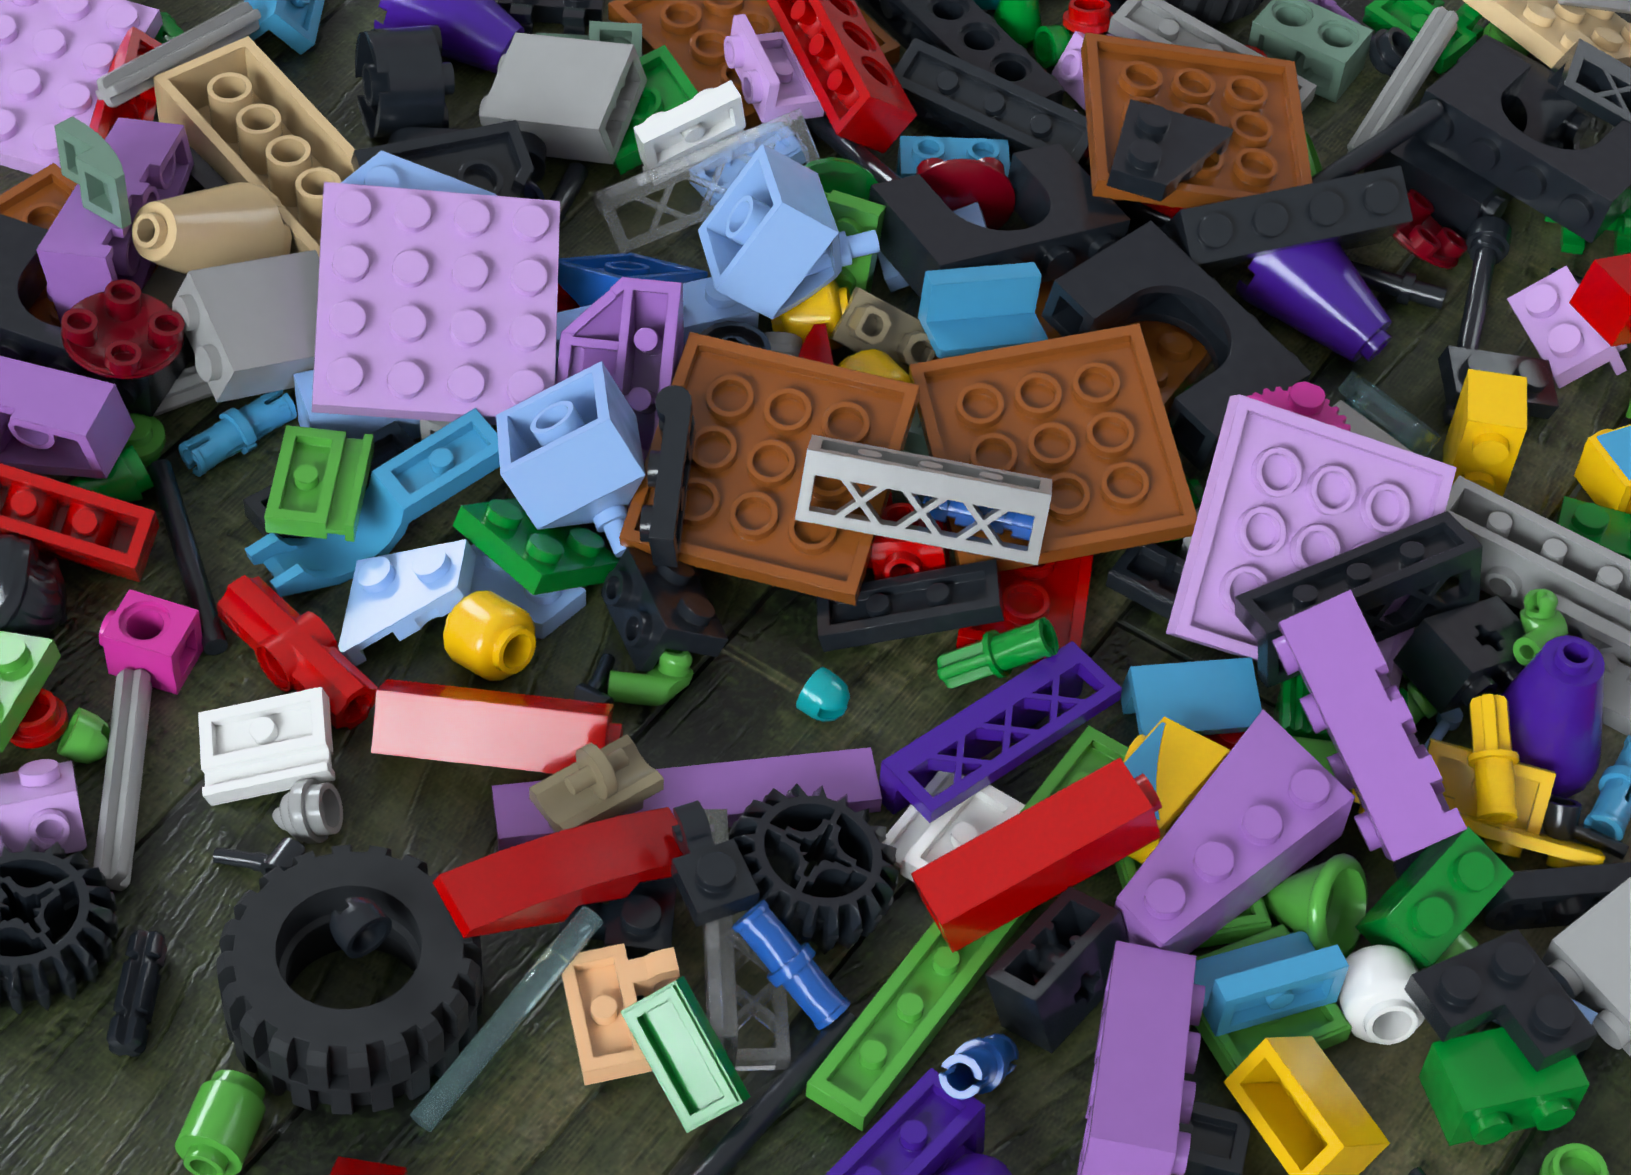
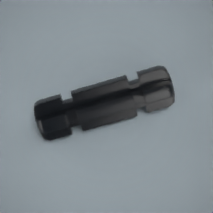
M139 929L129 936L125 954L129 958L123 963L113 1010L116 1011V1016H113L110 1020L106 1037L110 1052L118 1056L128 1055L137 1057L146 1049L149 1030L146 1027L152 1021L161 975L158 972L164 966L167 952L165 936L156 930L148 932Z

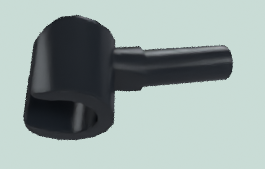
M607 653L601 655L592 678L588 683H580L576 686L574 700L614 704V699L603 693L610 670H612L615 664L614 656Z
M1560 796L1550 797L1543 820V828L1548 836L1558 840L1571 841L1576 839L1583 843L1586 842L1621 860L1624 859L1629 849L1628 845L1591 828V826L1579 823L1582 810L1581 803Z
M288 837L283 838L270 854L216 847L213 853L214 863L250 868L253 871L261 872L264 876L277 866L283 871L293 867L292 858L304 854L305 847L300 842Z

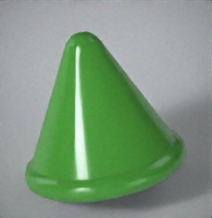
M1345 853L1334 855L1327 862L1290 875L1264 895L1263 900L1268 915L1278 923L1284 924L1291 933L1305 932L1315 950L1338 944L1346 959L1356 947L1361 933L1355 926L1367 914L1368 889L1365 872L1361 864L1353 856Z

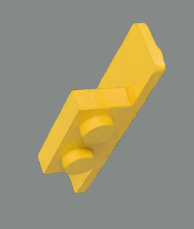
M1430 738L1427 751L1431 754L1442 776V783L1445 788V792L1442 794L1449 809L1452 810L1457 807L1466 827L1469 826L1478 836L1484 837V843L1493 852L1520 858L1522 850L1525 848L1547 854L1546 865L1553 868L1600 865L1604 863L1605 855L1598 848L1572 841L1554 839L1540 833L1556 777L1554 771L1521 762L1514 765L1515 800L1519 818L1512 822L1500 824L1478 822L1474 768L1467 765V757L1473 753V749ZM1352 788L1349 792H1351L1355 796L1353 802L1360 804L1358 813H1363L1364 809L1357 797L1354 788Z

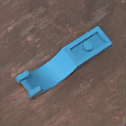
M474 408L374 469L371 473L369 486L365 491L354 542L345 541V535L328 533L327 539L313 537L302 539L283 538L276 533H269L245 548L247 557L253 565H265L274 577L270 580L272 589L280 597L339 585L351 580L354 576L357 560L389 554L403 537L411 521L500 467L497 432L478 410Z

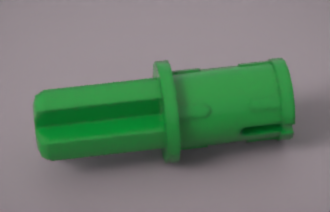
M1045 617L1003 633H999L996 630L987 631L983 635L982 640L941 654L937 659L938 677L940 680H943L947 688L951 689L993 675L998 678L1009 677L1013 668L1044 657L1056 655L1059 649L1056 632L1050 621Z

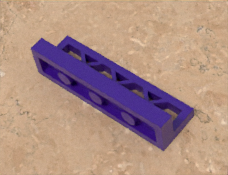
M1071 641L1058 649L1056 655L1039 661L884 759L881 763L879 778L882 804L893 815L911 804L931 823L1118 702L1121 698L1122 688L1081 648ZM1084 681L1096 691V693L1086 699L1076 698L1082 692ZM1049 715V722L1040 729L1029 728ZM1002 745L1001 754L992 760L981 759ZM938 771L954 773L953 785L936 796L932 797L924 789ZM962 774H967V776L961 779Z
M930 1068L825 1175H939L961 1156L969 1153L982 1154L984 1152L985 1104L974 1097L962 1100L949 1096L941 1087L939 1073Z

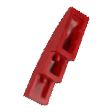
M669 807L596 821L498 851L438 875L433 881V885L463 938L564 922L579 905L626 898L640 882L672 877V859L683 856L672 833V826L678 825V822Z

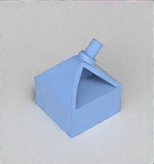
M763 143L698 229L715 290L770 319H774L791 310L837 278L842 271V267L852 265V258L880 252L875 230L846 236L845 231H838L818 173Z
M600 361L496 415L500 475L537 530L594 523L598 532H605L613 553L618 558L623 555L627 548L621 546L619 536L628 513L627 507L645 477L637 416L604 363Z

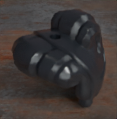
M15 533L1 534L0 631L34 636L50 632L57 628V626L63 625L67 621V594L58 559L45 551L38 550L37 545L32 539H20Z

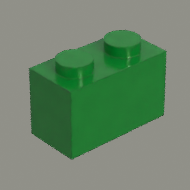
M1467 826L1466 830L1428 846L1359 921L1355 928L1372 946H1395L1407 952L1418 969L1432 966L1514 873Z
M1503 1027L1455 1037L1445 1042H1442V1040L1432 1042L1418 1076L1449 1146L1474 1141L1477 1145H1487L1505 1138L1510 1132L1537 1127L1540 1131L1559 1128L1573 1119L1590 1085L1576 1054L1536 1072Z

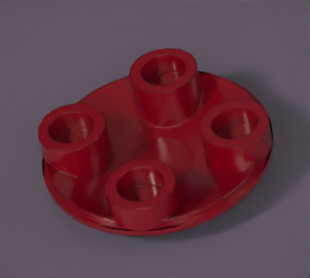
M984 157L979 160L952 159L946 161L939 158H928L917 166L916 175L920 174L952 211L978 202L987 228L994 230L1001 228L1010 218L1015 207V192L1011 181L1005 175L1004 165L1001 161L992 157Z
M1410 189L1407 195L1413 222L1391 236L1399 245L1417 258L1441 268H1454L1458 264L1459 258L1467 250L1466 242L1450 228H1442L1431 216L1435 211L1432 203L1421 193Z
M121 279L108 283L104 292L86 297L66 311L61 320V338L69 356L83 368L105 377L133 379L155 374L168 367L178 357L184 343L185 323L182 316L172 311L167 304L155 297L141 293V289L136 283Z

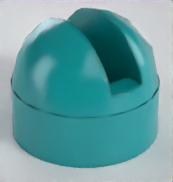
M820 667L801 690L796 702V708L812 719L822 722L835 721L842 717L847 709V704L850 700L848 686L838 675L825 667Z

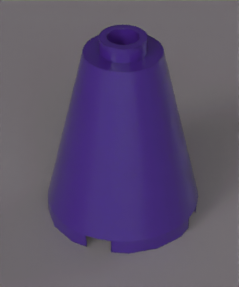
M380 0L378 7L387 11L384 24L377 20L374 21V29L438 25L442 37L441 57L496 74L499 60L503 54L507 53L515 32H525L524 28L495 0Z
M1338 242L1300 246L1256 257L1248 266V269L1255 274L1248 287L1241 280L1236 285V294L1244 301L1351 362H1356L1362 356L1370 362L1392 339V336L1386 332L1392 323L1391 319Z
M1558 636L1549 640L1501 694V696H1505L1509 706L1512 751L1519 754V762L1554 771L1556 777L1551 794L1565 798L1583 791L1595 776L1600 764L1602 745L1605 662L1602 654L1593 644L1576 636Z

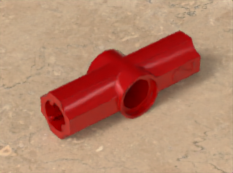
M243 575L227 586L224 596L217 603L218 617L255 651L261 669L277 688L284 692L294 688L299 692L322 687L329 697L331 724L336 729L348 727L351 730L367 719L371 708L375 705L378 687L339 651L334 635L320 617L309 611L300 615L259 576L249 578Z

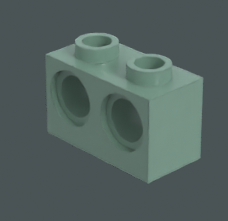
M1271 0L1252 22L1248 45L1262 50L1268 58L1295 61L1297 75L1317 85L1315 94L1336 103L1363 70L1373 30L1308 0Z

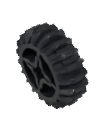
M797 783L791 790H788L786 796L773 788L764 797L762 802L753 799L752 803L745 808L743 815L739 817L738 821L733 823L728 840L734 839L760 892L759 902L765 900L768 903L770 910L784 924L800 945L814 942L824 955L834 948L836 942L849 949L852 944L858 941L860 935L868 937L870 933L876 930L882 916L887 915L894 901L892 896L899 879V870L894 867L897 848L882 843L886 840L885 826L868 825L870 820L869 808L855 812L848 807L847 794L834 801L826 797L823 785L814 791L812 796L806 795ZM815 860L817 862L816 866H814L810 876L806 877L804 872L807 870L810 862Z
M30 838L23 851L13 853L2 842L0 849V1005L6 1000H10L12 1009L19 1015H21L27 1001L38 1000L39 1004L49 1011L52 995L59 992L75 1000L76 992L78 991L76 981L82 980L96 983L97 975L99 974L97 964L111 962V955L113 953L111 941L117 939L119 932L117 916L115 915L117 911L115 896L107 887L105 876L100 872L99 867L89 868L88 860L83 857L81 851L66 857L65 850L56 842L44 853L39 852L38 845ZM74 922L73 926L69 930L68 925ZM67 933L61 940H59V941L55 944L56 940H57L59 937H61L63 934Z

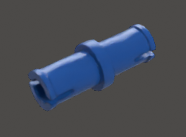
M762 900L742 915L733 924L732 929L740 934L769 969L770 972L766 978L775 988L782 985L814 1022V1026L819 1031L836 1020L851 1003L847 997H843L813 960L816 954L813 948L808 943L800 945L784 924L770 910L768 903Z
M997 1033L964 1042L956 1049L954 1055H951L942 1063L941 1067L948 1070L939 1073L941 1087L949 1096L962 1100L971 1098L975 1094L993 1091L1004 1081L1007 1075L1015 1070L1017 1065L1010 1062L1019 1059L1017 1046L1011 1038Z

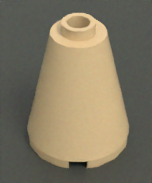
M246 182L231 183L149 202L138 210L132 224L133 244L143 258L185 275L191 270L290 254L292 235L290 225L283 224L278 207H283L279 198L264 186Z

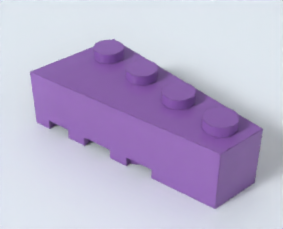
M120 117L115 122L105 141L114 150L122 164L131 225L121 229L84 208L80 185L77 184L36 249L47 281V296L49 301L54 302L60 323L66 311L70 310L84 298L104 292L108 283L121 279L130 280L136 283L142 290L152 276L156 263L143 258L137 252L132 240V224L136 213L143 205L183 194L194 166L184 125Z
M0 356V463L31 473L107 479L135 428L116 385Z
M1351 590L1280 621L1278 627L1283 636L1272 640L1286 673L1290 675L1299 671L1310 694L1300 698V703L1314 733L1317 734L1326 729L1337 753L1326 757L1334 777L1347 790L1354 788L1364 812L1354 816V819L1369 851L1371 852L1381 847L1385 857L1394 862L1466 830L1467 827L1457 807L1452 810L1449 809L1442 794L1445 792L1442 776L1424 744L1419 745L1414 734L1417 732L1410 710L1397 686L1390 683L1387 673H1389L1387 663Z
M1264 709L1117 896L1114 908L1121 911L1129 943L1184 954L1191 953L1342 836L1355 796Z
M1122 941L1115 942L1103 999L1094 1058L1095 1066L1085 1117L1087 1122L1079 1156L1077 1175L1185 1174L1191 1133L1179 1131V1123L1189 1124L1196 1082L1184 1080V1073L1194 1074L1201 1040V1033L1189 1031V1025L1199 1026L1205 997V986L1194 984L1196 956Z

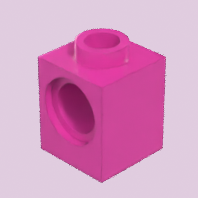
M129 589L117 610H111L106 614L99 631V644L104 648L108 674L117 676L125 668L133 671L141 668L151 675L150 682L153 688L178 695L203 652V636L199 610Z

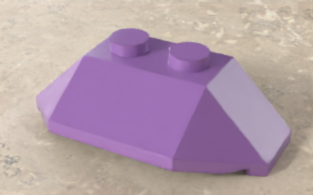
M622 277L608 292L561 332L556 384L602 361L637 416L644 463L659 423L655 399L663 388L672 385L684 350L683 284L679 282Z

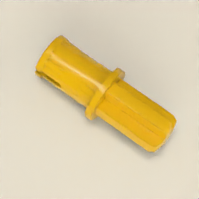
M1482 694V696L1472 698L1469 704L1473 753L1468 755L1467 765L1474 768L1478 804L1477 821L1488 824L1508 823L1519 818L1518 809H1516L1513 768L1520 761L1519 754L1512 751L1507 699L1501 695Z

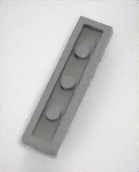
M1127 0L1110 19L1108 32L1116 37L1265 57L1164 0ZM1297 75L1303 112L1314 99L1317 85Z

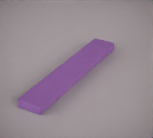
M869 747L656 769L664 778V790L644 800L643 808L637 812L669 807L673 813V808L698 800L706 813L710 829L732 827L733 823L738 821L739 817L743 815L745 808L752 803L753 799L762 802L764 797L773 788L786 796L788 790H791L796 783L808 796H812L813 792L822 785L828 799L837 801L847 794L848 807L855 812L869 808V813L880 812L882 796L872 750ZM540 781L492 786V801L499 851L554 833L549 827L547 820L529 799V787Z

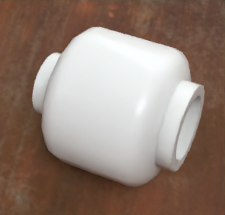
M1387 945L1368 946L1350 954L1346 958L1349 969L1337 1002L1340 1010L1352 1027L1351 1032L1353 1035L1366 1042L1384 1045L1400 1043L1409 1038L1425 1019L1404 990L1410 976L1418 972L1414 961L1407 952L1395 946Z

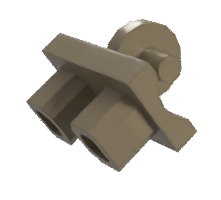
M855 287L840 321L829 337L856 353L869 349L883 351L908 375L909 364L931 361L935 356L927 334L917 318L859 287Z
M625 735L601 749L592 743L576 750L575 763L529 787V799L547 820L549 827L556 833L615 816L637 812L643 808L644 800L664 790V778L656 769L645 762L632 739Z

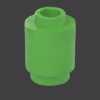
M219 1070L213 1074L210 1081L204 1082L200 1086L175 1143L176 1152L183 1159L185 1168L192 1174L235 1175L241 1171L266 1112L263 1103L265 1090L257 1080L239 1071Z

